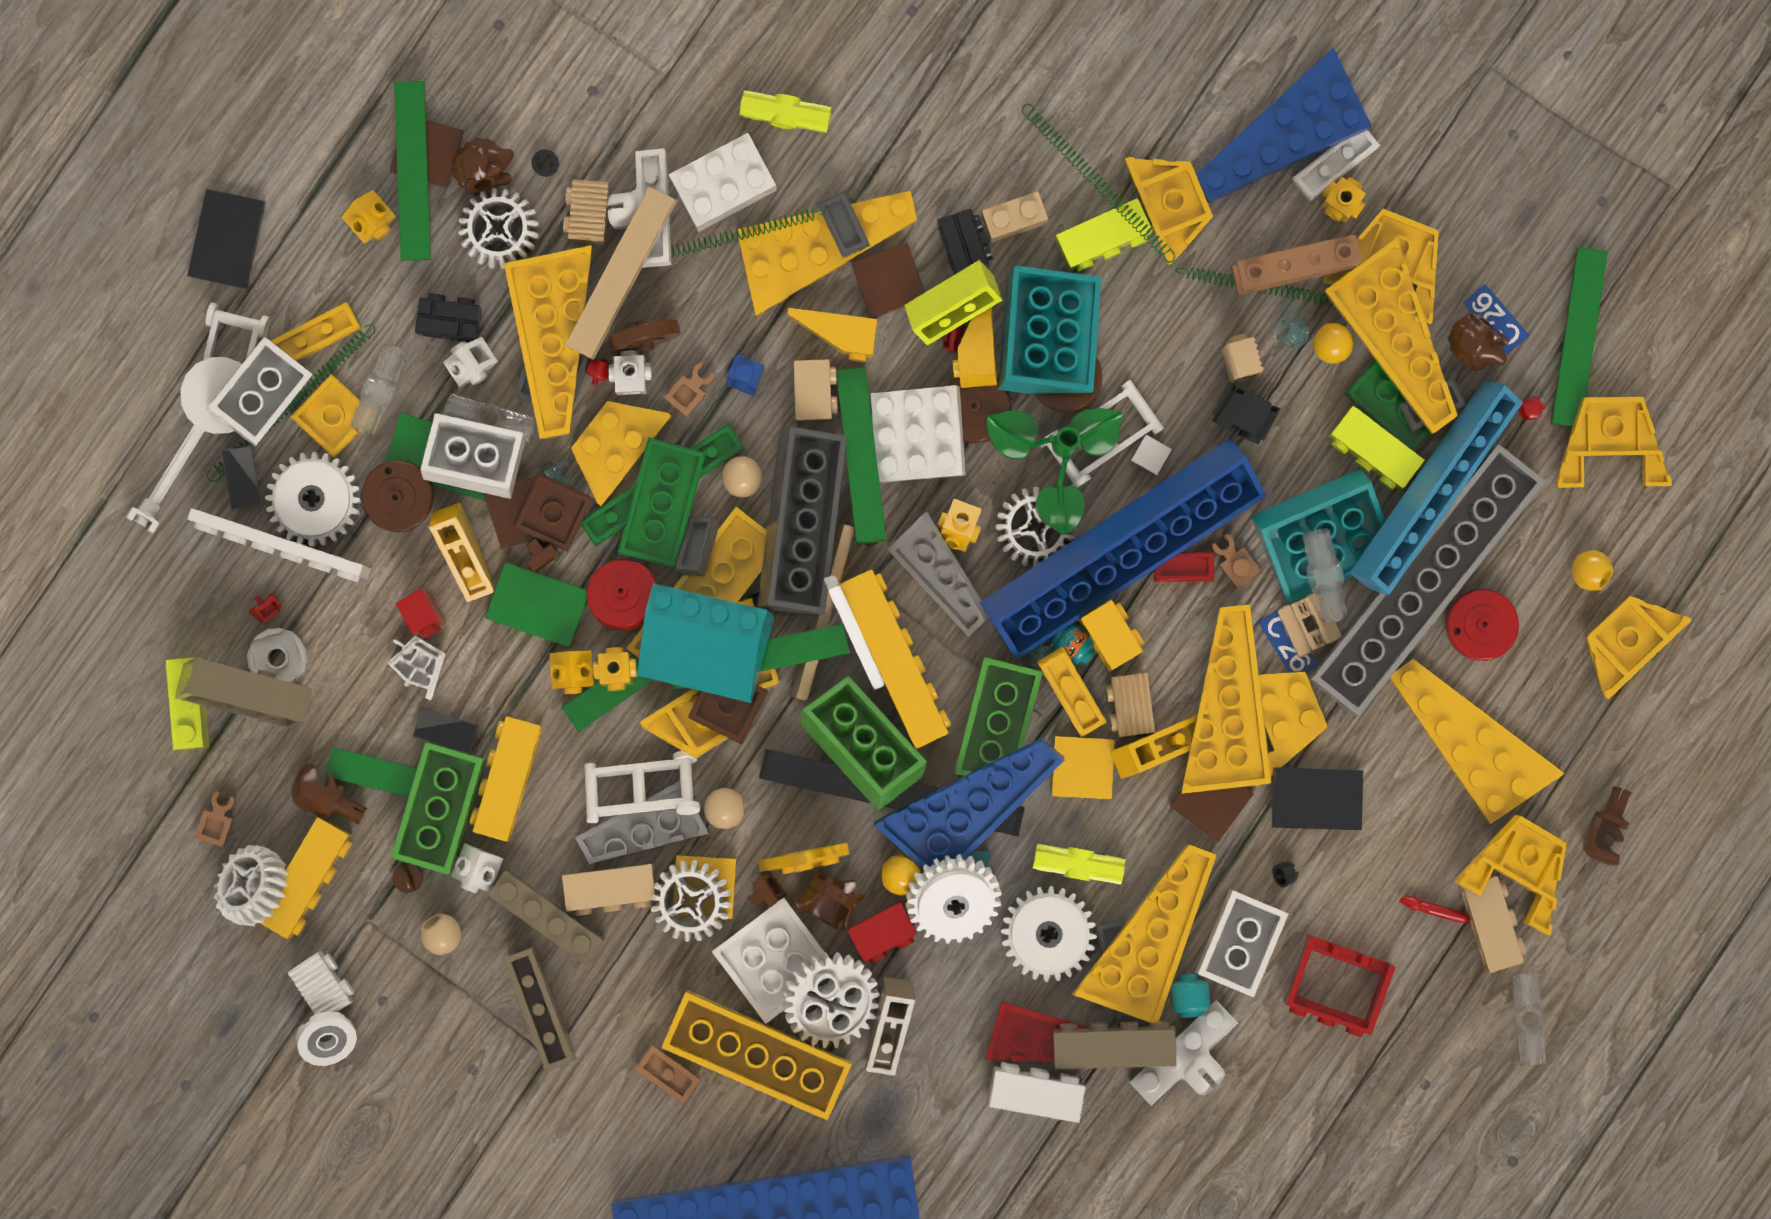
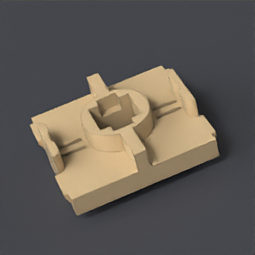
M1321 591L1314 592L1296 603L1279 608L1277 611L1286 630V635L1289 637L1298 657H1304L1312 653L1311 651L1328 643L1332 644L1342 637ZM1311 616L1317 629L1308 633L1302 619Z

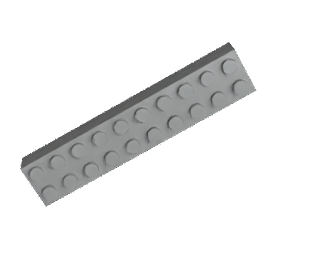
M1500 444L1492 447L1390 595L1379 592L1375 594L1309 677V681L1354 717L1360 716L1546 481Z

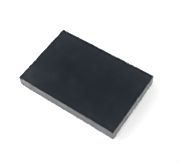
M206 189L187 276L247 289L266 202Z
M1273 767V828L1362 830L1363 770Z

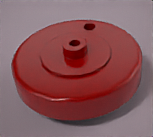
M631 559L610 561L602 565L589 581L587 587L588 606L598 622L609 629L617 631L636 629L644 624L645 611L653 583L657 584V581L651 571L640 562Z
M1477 589L1461 595L1453 602L1446 616L1445 628L1450 644L1459 654L1475 661H1488L1504 655L1513 646L1519 631V620L1514 606L1505 596L1493 590Z

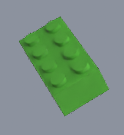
M987 657L983 658L954 774L966 776L1024 747L1043 672Z
M849 676L803 709L800 725L878 811L924 776L927 761Z
M425 742L391 858L443 874H452L487 759L431 742Z

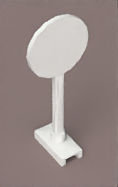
M210 357L196 363L185 375L180 388L181 406L187 418L193 423V427L150 497L144 499L139 509L132 507L126 515V519L132 521L137 514L135 522L143 527H146L147 523L150 522L146 531L154 533L159 525V522L154 519L161 508L159 504L205 431L212 434H224L234 431L207 410V407L242 365L240 362L227 357Z

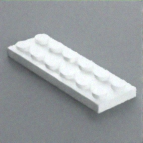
M191 508L187 519L196 522L195 529L216 536L218 530L224 532L222 538L245 545L246 540L253 541L252 548L273 554L274 550L277 549L281 551L279 557L302 564L304 558L310 560L308 564L310 567L330 573L331 568L338 570L337 576L358 582L360 577L368 579L371 568L193 508Z

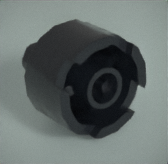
M1228 382L1212 412L1214 415L1212 421L1231 431L1234 427L1241 429L1238 433L1239 436L1259 445L1260 441H1264L1281 409L1247 390L1237 388L1234 391L1236 385Z

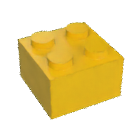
M1112 600L1078 620L1081 627L1089 632V637L1094 642L1093 647L1108 672L1142 653L1143 650L1140 646L1144 644L1137 630L1134 628L1130 631L1124 621L1129 617L1120 603L1115 605Z

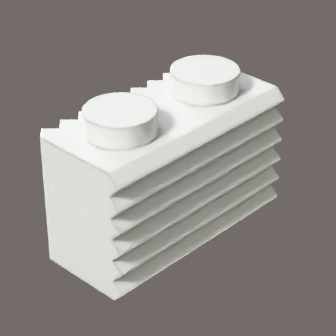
M322 951L317 952L288 972L314 1014L326 1011L338 1012L354 1002L351 997L354 994L351 985L345 978L343 980L339 979L335 973V970L338 969L336 962L329 953L324 956Z

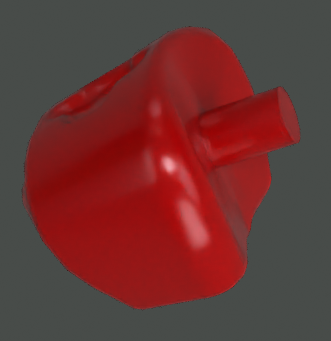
M965 324L942 337L944 349L953 353L958 352V347L964 336Z
M602 359L589 362L586 374L593 377L591 384L597 385L599 380H608L610 363L607 360Z
M1533 396L1522 400L1523 403L1518 412L1525 421L1536 420L1541 417L1542 409H1546L1545 403L1541 404V400Z
M274 593L268 594L264 601L257 595L254 599L259 605L249 610V614L260 623H266L280 612L281 604Z

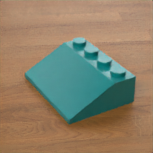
M1013 266L1006 280L998 390L1027 394L1093 393L1102 277Z
M1361 469L1251 516L1260 542L1288 604L1353 577L1350 571L1385 522L1372 482Z
M653 583L645 611L637 676L752 703L775 616L764 609Z

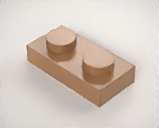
M653 1044L635 1068L638 1073L682 1104L687 1101L701 1081L700 1077Z

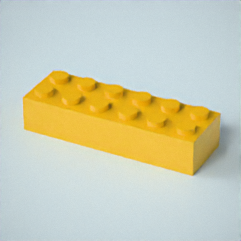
M871 569L839 584L914 748L917 749L949 734L946 728L951 726L944 709L938 712L934 703L938 699L936 691L931 682L925 684L921 675L926 671L919 655L913 657L909 650V646L913 645L906 627L900 630L896 619L900 618L893 600L887 602L883 592L888 590L881 573L875 575Z
M689 990L684 994L661 1047L827 1121L852 1066V1062L817 1046H812L806 1041H802L799 1038Z

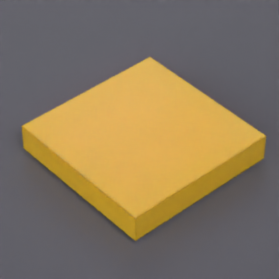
M331 374L292 414L291 418L333 458H336L376 415Z
M1055 736L1054 748L1064 757V762L1053 772L1052 796L1112 799L1114 760L1110 751L1114 750L1115 739Z
M676 855V868L678 871H681V861H686L688 869H691L693 860L698 861V870H701L705 863L710 864L707 871L709 875L716 869L720 871L719 875L714 879L717 883L724 878L727 880V883L721 886L720 889L721 891L731 890V895L723 897V901L732 902L730 908L722 907V911L729 914L728 919H733L737 859ZM693 876L683 877L685 882H688L691 888L695 890L708 886L700 878ZM676 883L674 885L673 906L680 899ZM688 893L685 894L684 897L687 899L678 908L681 909L689 905L697 908L698 905L695 903L704 893L692 897ZM714 893L706 897L702 905L705 911L704 914L708 918L711 917L715 907ZM681 912V913L677 914L676 916H692V915H691L690 913H688V912Z

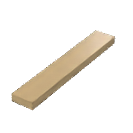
M648 187L565 344L568 348L594 360L677 203L674 198Z
M845 524L837 525L830 576H836L839 584L855 531L854 527ZM829 590L825 614L812 616L808 631L828 627L834 606ZM819 660L799 664L790 697L808 700Z

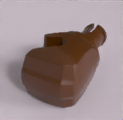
M306 764L299 771L292 785L291 796L294 804L320 817L323 815L328 818L330 814L336 812L359 824L367 810L366 806H362L343 796L344 786L338 784L336 787L332 774H329L325 779V788L320 787L317 780V767L312 764Z
M1617 786L1612 788L1605 811H1595L1583 841V849L1587 856L1610 866H1617L1619 864L1620 855L1608 847L1604 837L1610 835L1616 842H1623L1624 837L1620 829H1628L1629 822L1625 821V818L1622 816L1631 792L1625 789L1622 791L1620 800H1618L1622 788Z

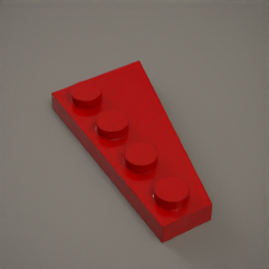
M1001 1001L985 1060L1055 1062L1054 1029H1060V1024L1075 1022ZM1075 1023L1078 1024V1028H1090L1089 1026Z

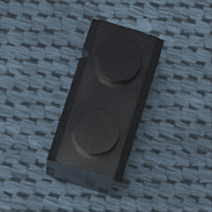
M967 209L937 220V226L954 275L978 260L989 269L988 261L993 260V256L988 242L982 244L979 233L983 232L984 229L979 214L973 216L972 210Z
M428 293L427 298L420 297L415 325V333L417 335L466 342L478 339L482 308L479 305H475L474 299L458 297L457 302L445 301V295Z

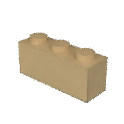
M653 863L562 875L566 911H574V916L592 914L591 908L603 907L604 912L622 910L621 904L633 903L634 908L652 906L651 896L657 894V889L654 888L656 881Z
M1490 876L1481 896L1475 895L1459 886L1467 914L1471 919L1470 924L1485 972L1492 973L1524 963L1522 956L1526 955V949L1522 938H1517L1514 931V926H1517V920L1513 909L1507 908L1505 898L1508 897V890L1504 880L1499 881L1498 876Z

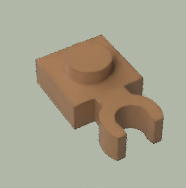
M701 362L693 368V377L690 380L682 375L664 396L665 400L686 417L692 413L706 396L700 388L711 384L716 376L712 372L708 378H700L699 371L704 366Z
M1226 534L1223 536L1228 542V547L1225 550L1219 549L1216 543H1213L1211 548L1216 555L1225 558V561L1219 566L1234 587L1238 589L1260 573L1261 570L1244 547L1236 552L1234 549V539L1231 535Z
M215 791L211 798V803L214 807L213 811L203 810L194 838L225 847L234 818L226 815L235 806L236 797L230 796L228 804L223 806L219 802L221 792Z

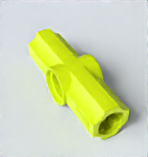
M744 90L739 116L770 122V125L782 129L795 130L796 128L827 134L832 107L802 102L800 98L785 94L772 96Z
M1037 843L1032 868L1050 873H1060L1068 878L1085 881L1093 879L1121 885L1126 859L1095 854V851L1073 847L1066 849Z

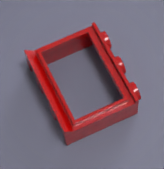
M1307 934L1283 1002L1290 1006L1289 1012L1302 1017H1306L1307 1013L1318 1016L1317 1022L1330 1027H1334L1335 1023L1346 1026V1032L1358 1037H1363L1364 1033L1372 1035L1396 967L1386 961ZM1311 951L1380 974L1365 1019L1296 995Z

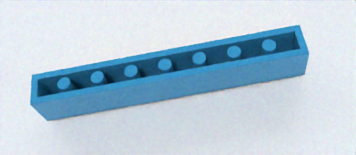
M1489 381L1481 383L1352 568L1350 573L1366 588L1388 596L1390 595L1523 402L1506 385Z

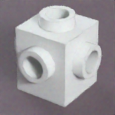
M480 337L469 343L463 341L450 350L452 355L443 363L458 386L461 387L470 382L474 386L488 377L486 372L498 361L484 339Z
M636 350L621 351V356H614V364H609V381L615 382V393L617 395L647 394V380H652L651 362H646L644 355H638ZM635 369L633 375L626 376L627 370Z
M464 843L451 877L461 881L460 887L470 892L477 893L478 889L490 892L497 878L503 858L484 849Z

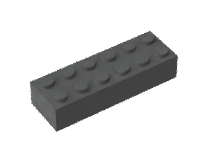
M791 426L779 431L758 608L809 616L825 614L828 588L824 579L830 576L847 436Z

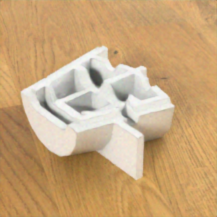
M414 636L406 645L394 639L393 642L403 648L388 664L406 681L404 684L406 687L412 684L428 689L425 698L431 701L445 653L417 636Z

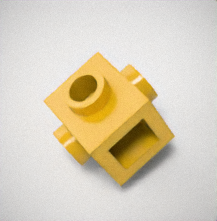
M1341 177L1337 183L1331 181L1324 190L1322 196L1326 199L1321 207L1325 209L1324 212L1337 222L1341 220L1346 223L1350 216L1356 219L1366 204L1362 202V199L1366 193L1362 191L1363 186L1350 177L1346 180ZM1341 193H1344L1351 200L1343 202L1340 198Z
M372 190L354 200L341 218L361 241L366 244L374 238L378 241L384 238L391 231L389 225L396 218V215Z
M954 498L948 514L942 512L937 529L941 530L940 534L950 549L966 552L969 542L976 543L981 530V526L976 525L982 510L981 508Z
M623 647L606 648L605 654H598V661L593 662L594 679H599L600 685L603 687L607 686L608 691L626 690L625 685H633V677H637L636 659H632L629 652H623ZM614 662L618 663V672L610 673L609 665Z
M592 650L549 653L552 689H564V694L582 693V687L594 686Z

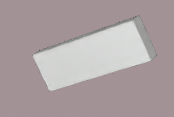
M1368 130L1329 148L1291 180L1307 200L1311 202L1324 192L1331 181H1338L1377 150L1380 144Z

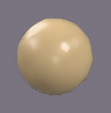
M737 456L729 460L721 474L725 489L731 495L737 497H749L755 494L763 481V471L760 465L753 458L747 456Z
M720 788L711 792L704 803V814L708 822L720 829H730L737 826L744 816L741 795L728 788Z
M439 913L423 923L420 939L424 948L430 953L440 956L446 955L457 949L461 942L462 930L458 921L452 916Z

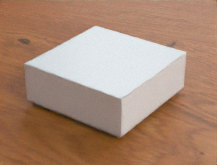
M1145 435L1131 462L1157 476L1172 449Z

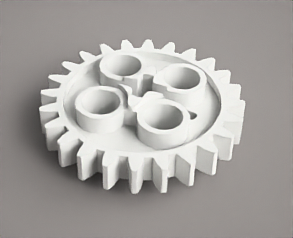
M825 952L823 954V961L820 962L815 956H812L813 965L808 966L802 962L801 965L804 971L802 973L792 972L796 981H786V985L791 991L782 994L784 999L788 1001L782 1004V1008L787 1012L785 1019L788 1023H792L790 1027L794 1033L799 1032L798 1035L802 1041L809 1037V1042L812 1046H815L819 1040L823 1048L827 1047L829 1041H832L835 1048H838L840 1039H844L847 1044H850V1035L853 1034L860 1038L861 1035L858 1029L862 1027L869 1030L870 1027L866 1020L876 1019L871 1009L878 1008V1002L874 999L880 996L877 988H874L877 982L874 977H871L872 973L869 968L863 969L864 965L860 960L854 963L853 958L849 954L842 960L839 952L835 953L833 959H830ZM830 978L825 986H818L820 980ZM856 988L852 995L845 996L848 989ZM808 991L816 992L817 995L808 993ZM817 1005L815 1011L805 1013L809 1006ZM845 1006L854 1007V1009L850 1010L845 1008ZM844 1014L842 1020L832 1022L835 1016Z

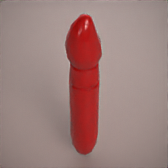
M1404 896L1399 899L1401 904L1413 911L1419 910L1423 913L1458 923H1468L1471 920L1464 912L1435 903L1421 901L1415 896Z

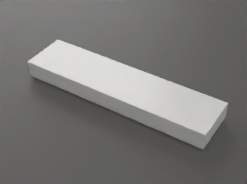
M832 575L825 578L824 581L868 678L874 690L884 686V681L836 576Z

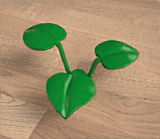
M1104 408L1083 410L1072 418L1069 427L1060 429L1056 436L1049 435V437L1038 441H1033L1038 433L1037 425L1034 419L1025 412L1013 410L988 415L986 426L993 446L1000 454L1010 459L1025 458L1029 453L1030 446L1038 447L1052 443L1054 453L1063 459L1057 480V488L1049 486L1042 489L1036 498L1035 508L1038 516L1046 525L1062 535H1067L1080 523L1085 508L1083 495L1077 487H1062L1070 456L1075 452L1080 442L1082 449L1088 454L1101 456L1109 453L1118 441L1123 413Z

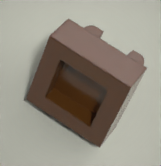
M536 538L526 544V547L534 556L527 563L535 573L560 556L553 545L550 544L544 549Z
M768 871L752 883L757 891L749 896L748 899L754 908L763 901L770 908L787 894L772 873Z

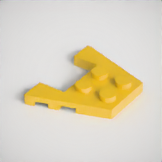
M1382 209L1357 239L1361 261L1363 263L1398 237L1400 249L1407 264L1412 284L1417 286L1415 292L1417 293L1426 323L1431 325L1433 321L1439 230ZM1352 270L1325 276L1323 282L1332 286Z
M1644 397L1581 398L1557 474L1555 488L1584 487V456L1642 455V486H1672L1671 477L1668 475L1663 462L1665 459L1662 450H1659L1654 435L1655 430Z
M1306 672L1258 675L1265 731L1273 748V751L1268 753L1270 777L1273 775V767L1281 768L1328 728Z
M1514 815L1456 877L1454 883L1475 895L1481 896L1493 870H1496L1536 894L1523 923L1544 935L1550 936L1553 927L1550 924L1552 910H1556L1557 899L1555 898L1557 881H1561L1567 843L1524 817Z

